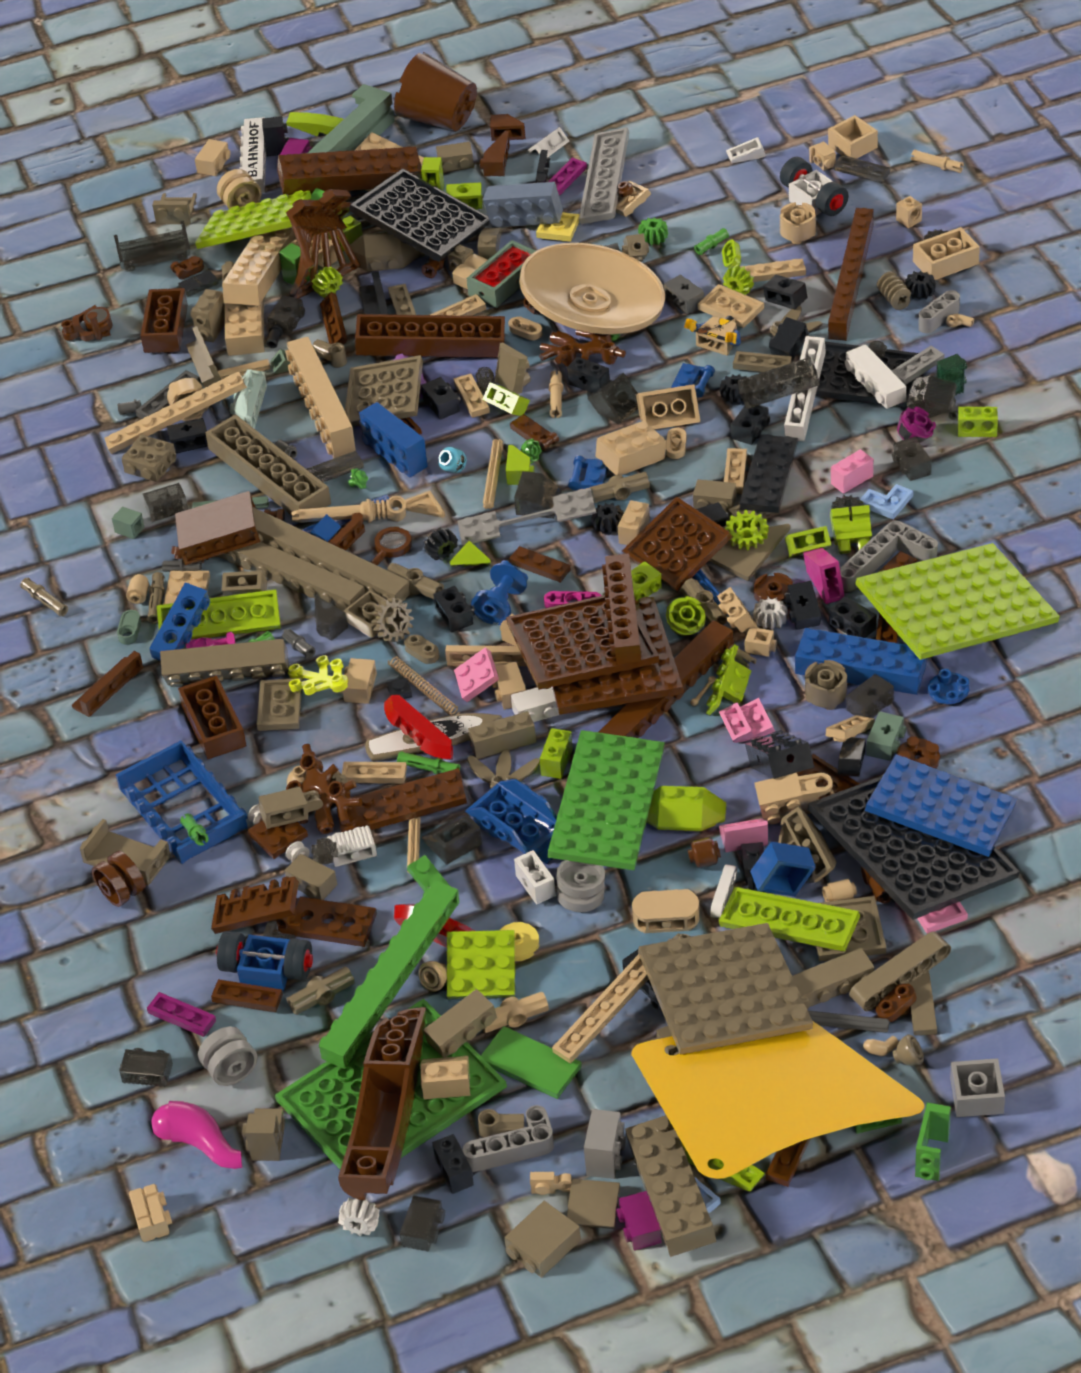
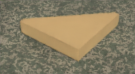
M430 490L405 499L406 511L445 517V511Z

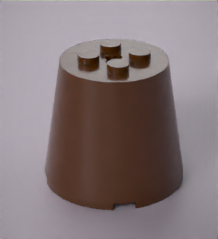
M423 52V54H416L406 66L399 81L402 83L400 91L396 92L394 99V110L397 116L458 131L467 122L474 109L477 86L471 80Z

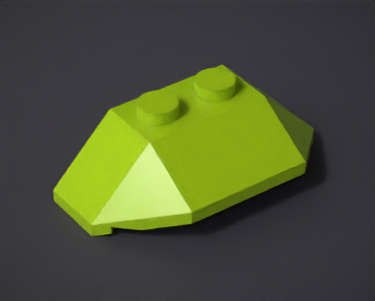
M660 786L654 790L647 823L658 830L703 831L718 823L725 822L727 804L705 787Z

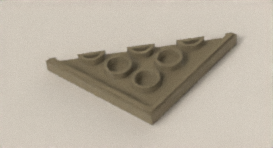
M787 523L769 527L768 538L764 539L763 545L757 543L756 549L750 546V549L747 550L746 546H743L740 550L738 544L732 546L731 541H728L709 562L749 581L789 532L791 525Z

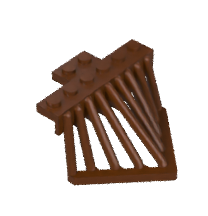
M328 189L319 200L299 199L286 212L300 247V262L297 276L289 294L292 301L314 291L312 280L315 279L317 274L320 235L324 267H331L328 232L340 266L336 270L343 277L360 266L342 230L347 227L341 218L350 212L351 202H345L351 197L348 190ZM312 237H313L312 253H311V256H310L309 250H310L311 241H312ZM339 240L349 258L350 263L348 264L345 262ZM309 276L310 282L303 286L307 282L305 278Z

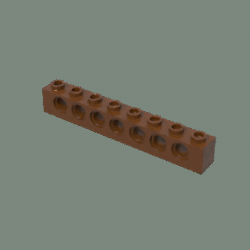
M629 554L605 556L606 564H602L611 657L616 656L617 665L642 662Z

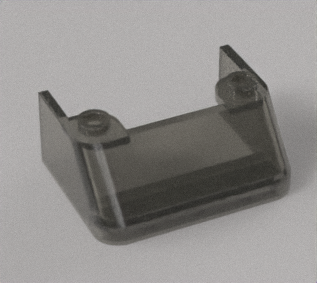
M180 221L181 230L119 242L117 234L114 235L121 269L125 270V272L134 271L136 267L175 259L177 261L188 259L187 256L191 253L184 221Z

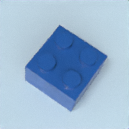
M771 841L752 868L751 874L757 891L795 897L816 866L808 847Z

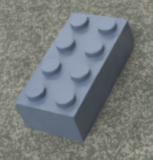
M555 182L487 186L483 198L492 228L555 224L560 222L563 212V206Z

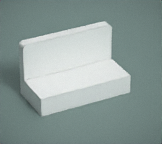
M559 127L528 149L530 153L536 149L540 154L541 150H548L549 157L568 143L569 139Z

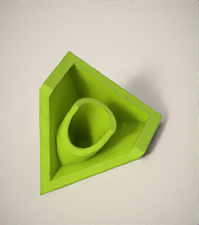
M470 541L450 561L451 567H456V565H464V567L479 566V564L491 565V560Z

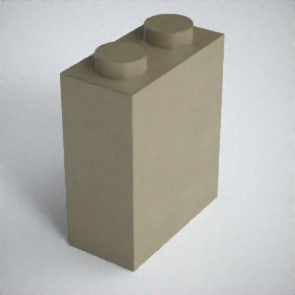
M544 1200L504 1237L505 1250L512 1259H517L523 1263L530 1273L535 1272L542 1278L581 1241L580 1226Z

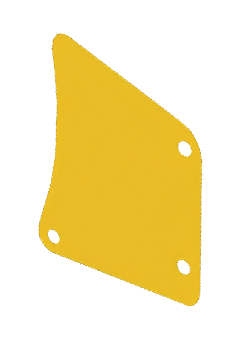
M814 1021L813 1028L810 1030L685 1054L679 1053L672 1056L665 1052L667 1046H676L673 1036L640 1043L632 1049L631 1053L696 1168L704 1176L715 1179L730 1177L770 1154L803 1140L860 1124L913 1116L921 1113L925 1106L919 1097ZM719 1159L724 1163L722 1169L714 1170L708 1166V1161Z

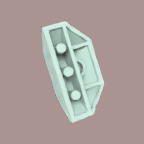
M247 369L243 376L247 388L234 394V402L230 404V414L233 416L236 414L255 429L267 384L265 372Z

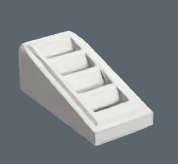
M758 137L726 150L731 163L759 159L766 156Z

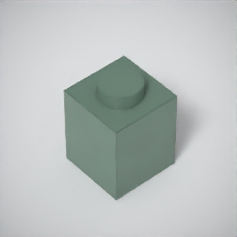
M122 506L112 517L114 531L117 534L135 539L145 528L141 512Z

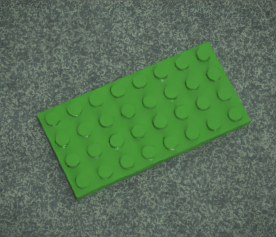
M581 730L550 841L548 858L635 871L665 742Z

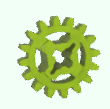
M747 510L744 511V514L738 511L736 517L731 515L730 521H726L725 529L732 535L729 541H731L732 546L738 544L740 550L743 546H746L747 550L750 549V546L756 549L757 543L763 545L764 539L768 538L769 526L767 525V519H762V514L756 516L755 511H752L751 514H748Z

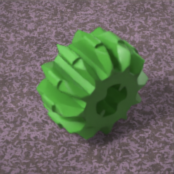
M647 218V221H641L638 234L644 233L645 242H648L651 246L653 244L659 245L660 242H665V239L668 238V226L665 221H662V218Z

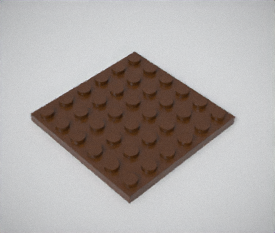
M605 595L506 617L507 625L538 690L660 663L659 655L636 614L642 662L616 664V656L611 657Z

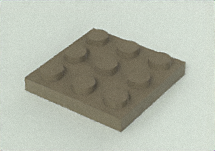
M875 896L821 903L859 911L860 918L845 952L816 946L819 962L835 959L859 948H862L867 956L886 953V944Z

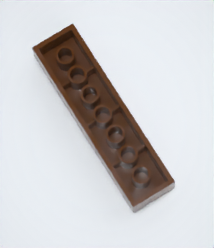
M416 147L278 155L277 172L282 192L286 195H291L300 190L313 193L316 188L323 191L328 189L348 191L374 189L401 169L422 179V166Z
M357 314L355 333L356 355L396 356L403 354L407 356L421 355V357L497 358L500 343H505V316Z

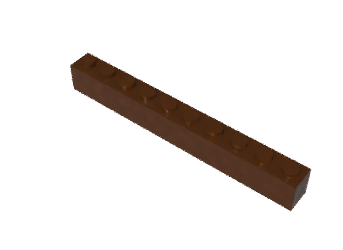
M855 209L828 320V339L847 341L874 227V209Z
M713 620L674 658L683 686V693L690 687H693L696 681L702 675H705L714 663L721 659L724 649H729L734 644L733 630ZM684 694L627 703L598 733L633 738L642 737L646 730L652 724L654 725L661 715L669 711L671 706L681 699Z

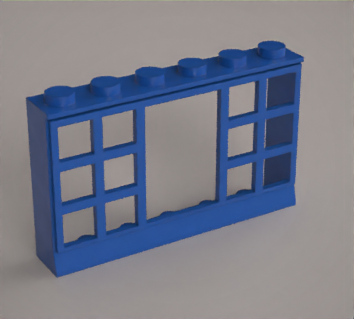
M182 740L115 774L121 792L159 838L168 842L170 851L181 864L240 831L248 829L246 821L248 815L244 808L238 807L235 798L226 793L224 785L216 781L212 771H207L203 761L200 758L197 759L192 748L186 746ZM182 760L187 767L174 773L169 765ZM165 769L170 776L157 783L151 775ZM191 771L197 779L184 785L178 777ZM147 778L152 783V786L140 792L134 784ZM174 780L180 788L166 794L161 787ZM199 783H202L218 802V804L194 816L195 821L205 817L211 824L204 828L209 840L207 843L203 841L205 844L203 846L197 845L195 841L191 840V837L181 841L175 832L185 827L179 824L171 829L154 809V807ZM157 789L162 798L149 803L144 796ZM223 808L228 816L215 822L209 814Z

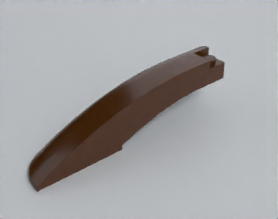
M426 1007L403 1010L398 1012V1016L392 1019L385 1018L378 1024L372 1034L363 1063L364 1069L354 1123L338 1176L342 1190L355 1199L365 1200L367 1193L388 1194L390 1185L394 1184L416 1089L424 1036L423 1029L425 1028Z

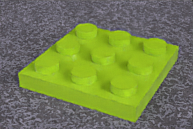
M514 930L447 932L448 999H464L476 989L486 998L515 997Z

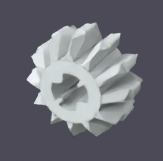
M768 597L767 600L760 599V602L755 604L753 619L758 627L762 626L763 629L771 628L773 631L775 627L781 628L782 624H786L788 610L784 602L778 601L777 597L774 599Z
M348 1198L340 1207L338 1223L343 1225V1230L351 1231V1234L357 1233L359 1236L362 1234L370 1235L371 1231H375V1228L378 1226L380 1210L375 1207V1203H369L367 1199Z

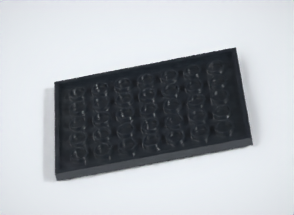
M883 776L809 803L808 810L912 920L1015 880L1019 876L1020 871L995 846L988 857L865 811L867 802Z

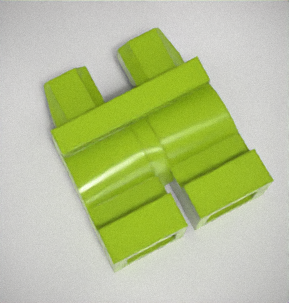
M869 505L851 507L850 514L849 507L831 509L830 520L834 544L838 546L840 554L850 553V544L857 543L859 551L871 540Z

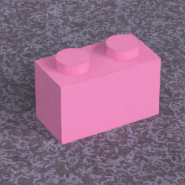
M861 449L831 466V484L843 494L873 477L874 459Z

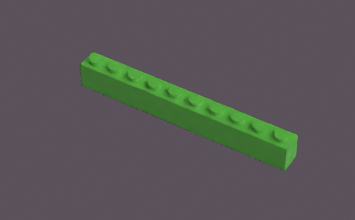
M434 880L432 885L425 889L423 898L414 905L412 914L403 921L398 934L391 938L389 947L380 954L375 967L368 971L366 980L357 987L352 1000L345 1004L343 1013L338 1019L333 1021L327 1036H323L320 1040L321 1059L346 1069L460 903L458 889Z

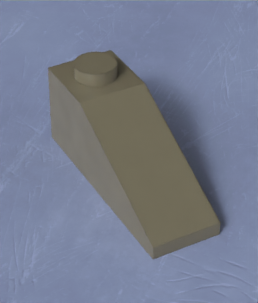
M483 228L478 240L479 256L489 260L499 251L501 228Z

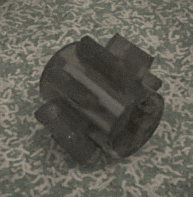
M329 838L317 839V845L311 846L313 860H317L320 864L324 865L333 863V857H338L337 842H333Z

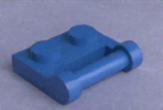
M683 363L671 388L695 385L698 377L702 376L699 384L695 386L696 397L700 398L704 395L705 387L709 378L714 375L715 368L711 365L702 367Z
M580 455L574 458V470L572 478L568 482L570 489H586L605 483L608 467L603 464L602 460L585 459ZM587 468L584 481H580L581 469Z

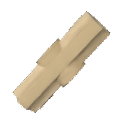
M541 991L519 1000L516 997L505 999L500 1007L495 1008L497 1018L490 1026L483 1028V1032L487 1033L507 1025L513 1028L519 1027L526 1022L527 1018L548 1011L549 1005L544 993Z

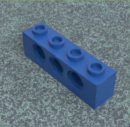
M186 582L184 583L149 648L152 658L161 661L160 651L183 649L185 644L190 642L194 627L199 625L202 612L207 610L210 604L207 590ZM190 606L194 607L191 610H187V608ZM180 623H185L183 626H177ZM170 640H176L174 643H168Z

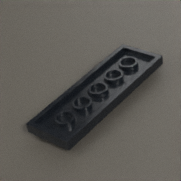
M770 434L759 435L740 501L741 510L779 513L798 446V438L773 436Z

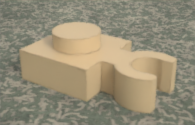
M530 1172L532 1194H555L556 1190L570 1192L572 1184L571 1174L564 1173L555 1176L554 1172Z

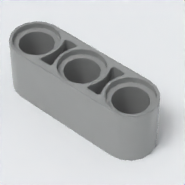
M953 290L947 291L919 312V331L927 334L932 333L946 323L947 316L959 313L960 294Z

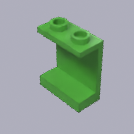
M928 1102L926 1104L916 1146L915 1177L939 1181L941 1149L927 1147L929 1139L948 1143L950 1135V1106Z

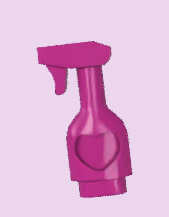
M228 632L225 638L211 639L204 637L192 639L188 644L186 643V647L197 648L236 644L234 634Z

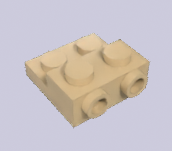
M731 587L717 596L721 602L718 606L724 615H729L726 619L732 628L737 627L741 633L744 631L748 633L750 627L759 628Z

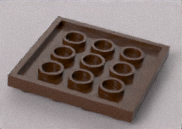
M676 497L622 552L623 554H629L630 559L638 565L644 561L661 573V581L678 592L685 581L691 579L732 538V535L713 520Z

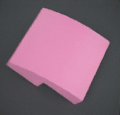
M759 698L741 707L737 702L719 711L734 743L750 741L753 737L766 736L775 731Z

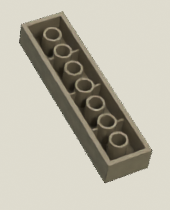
M236 414L205 432L208 448L211 452L290 515L298 509L322 508L331 505L329 487Z

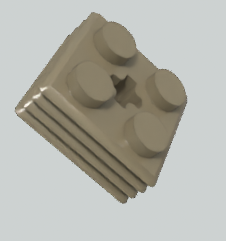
M369 590L343 611L344 621L371 638L376 636L379 631L373 630L376 627V623L371 621L376 616L372 615V612H377L378 610L375 606L381 605V600L386 599Z

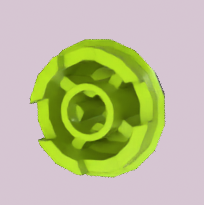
M686 596L685 598L675 599L666 610L667 623L670 629L677 635L688 636L695 634L705 624V611L701 603L693 597Z

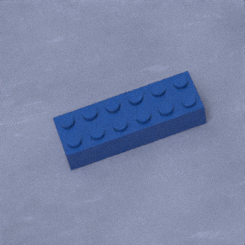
M810 628L804 629L795 655V674L805 675L806 669L815 662L820 664L824 663V660H832L840 663L845 668L847 683L918 695L927 666V658L920 660L908 645Z

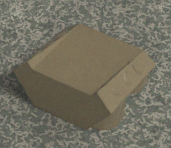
M500 343L494 384L498 383L517 394L522 393L524 386L531 382V377L526 371L529 368L528 357L505 343Z

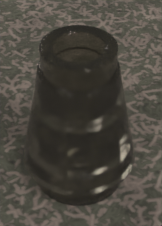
M489 367L479 368L475 375L482 395H485L489 383H493L494 373Z

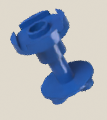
M506 560L495 564L490 570V578L496 587H492L490 590L478 591L471 601V606L473 605L475 608V615L488 624L500 622L498 625H501L506 620V617L511 615V606L507 601L509 598L508 593L521 594L527 588V574L521 572Z

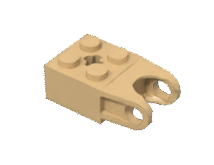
M797 773L754 783L762 817L764 820H767L768 824L779 823L784 816L797 806H800L806 814H810L811 812L808 810L809 803L819 800L820 796L827 793L830 795L835 794L832 790L833 781L825 773L798 776ZM820 779H825L828 781V785L826 787H817L816 782Z

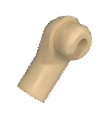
M957 313L947 316L946 324L949 327L960 325L972 327L974 318Z
M891 1036L886 1041L868 1039L864 1042L863 1047L870 1054L885 1056L897 1047L899 1041L895 1036Z

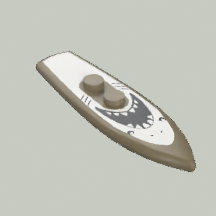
M463 713L435 718L429 721L452 740V746L470 741L468 728L502 719V716L488 713ZM401 729L369 739L365 743L366 753L373 762L397 758L401 751L414 755L425 753L420 749L421 746L416 745L414 740L408 734L405 735Z

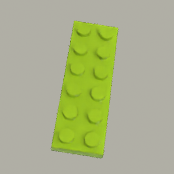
M276 589L209 598L210 604L207 610L202 612L199 625L194 627L191 640L204 637L226 636L228 632L236 635L280 629ZM174 603L157 605L159 629ZM190 606L187 608V610H191L194 607ZM180 623L177 626H183L185 623ZM170 640L168 643H174L176 640Z
M734 887L719 919L720 927L736 929L768 923L774 938L845 952L860 914L856 910Z

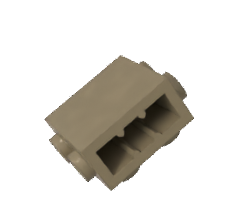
M206 289L202 296L199 297L195 307L191 310L194 327H198L204 341L214 343L225 325V303L222 291Z
M140 435L130 449L122 456L125 473L156 482L176 460L174 444Z

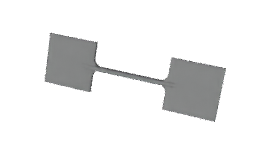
M591 488L552 497L554 502L553 508L504 521L497 520L495 511L458 520L462 546L468 541L474 544L501 537L500 526L553 513L556 514L558 522L595 514L596 509Z

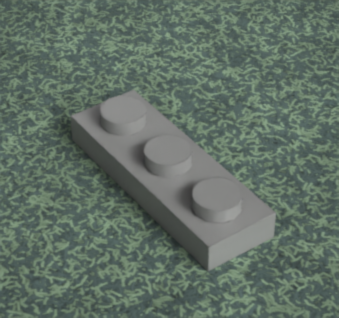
M929 346L893 369L892 372L906 385L944 361L945 354L933 346Z

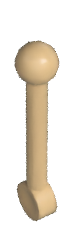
M711 676L708 678L706 686L696 698L691 700L692 706L698 705V701L709 687L713 685L716 677Z

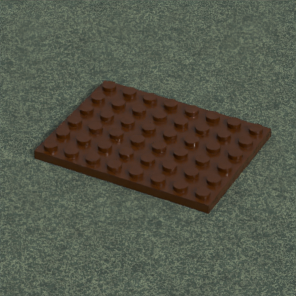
M642 597L638 601L635 600V608L641 624L659 655L660 663L552 687L559 715L684 694L681 679L654 597Z

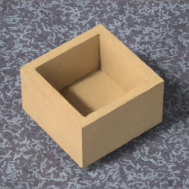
M854 115L828 129V145L851 162L878 148V131Z

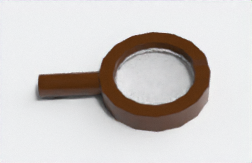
M388 527L377 533L375 549L378 554L371 563L378 566L385 557L396 558L409 552L412 547V538L409 531L400 527Z

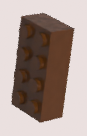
M185 288L149 289L141 330L144 353L180 352L188 308Z
M217 675L178 688L181 705L207 760L247 746L242 725Z

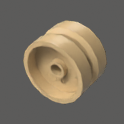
M233 169L228 171L221 177L217 185V195L228 209L234 206L243 207L250 202H260L261 188L245 170Z

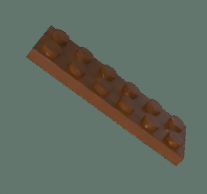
M457 768L353 797L362 798V806L349 807L347 813L350 822L348 824H341L339 817V823L343 833L357 827H365L366 825L369 826L370 830L468 804L460 770Z

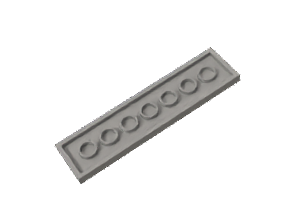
M628 127L594 135L579 215L580 224H590L615 218L619 196L617 193L618 185L622 179L629 139Z

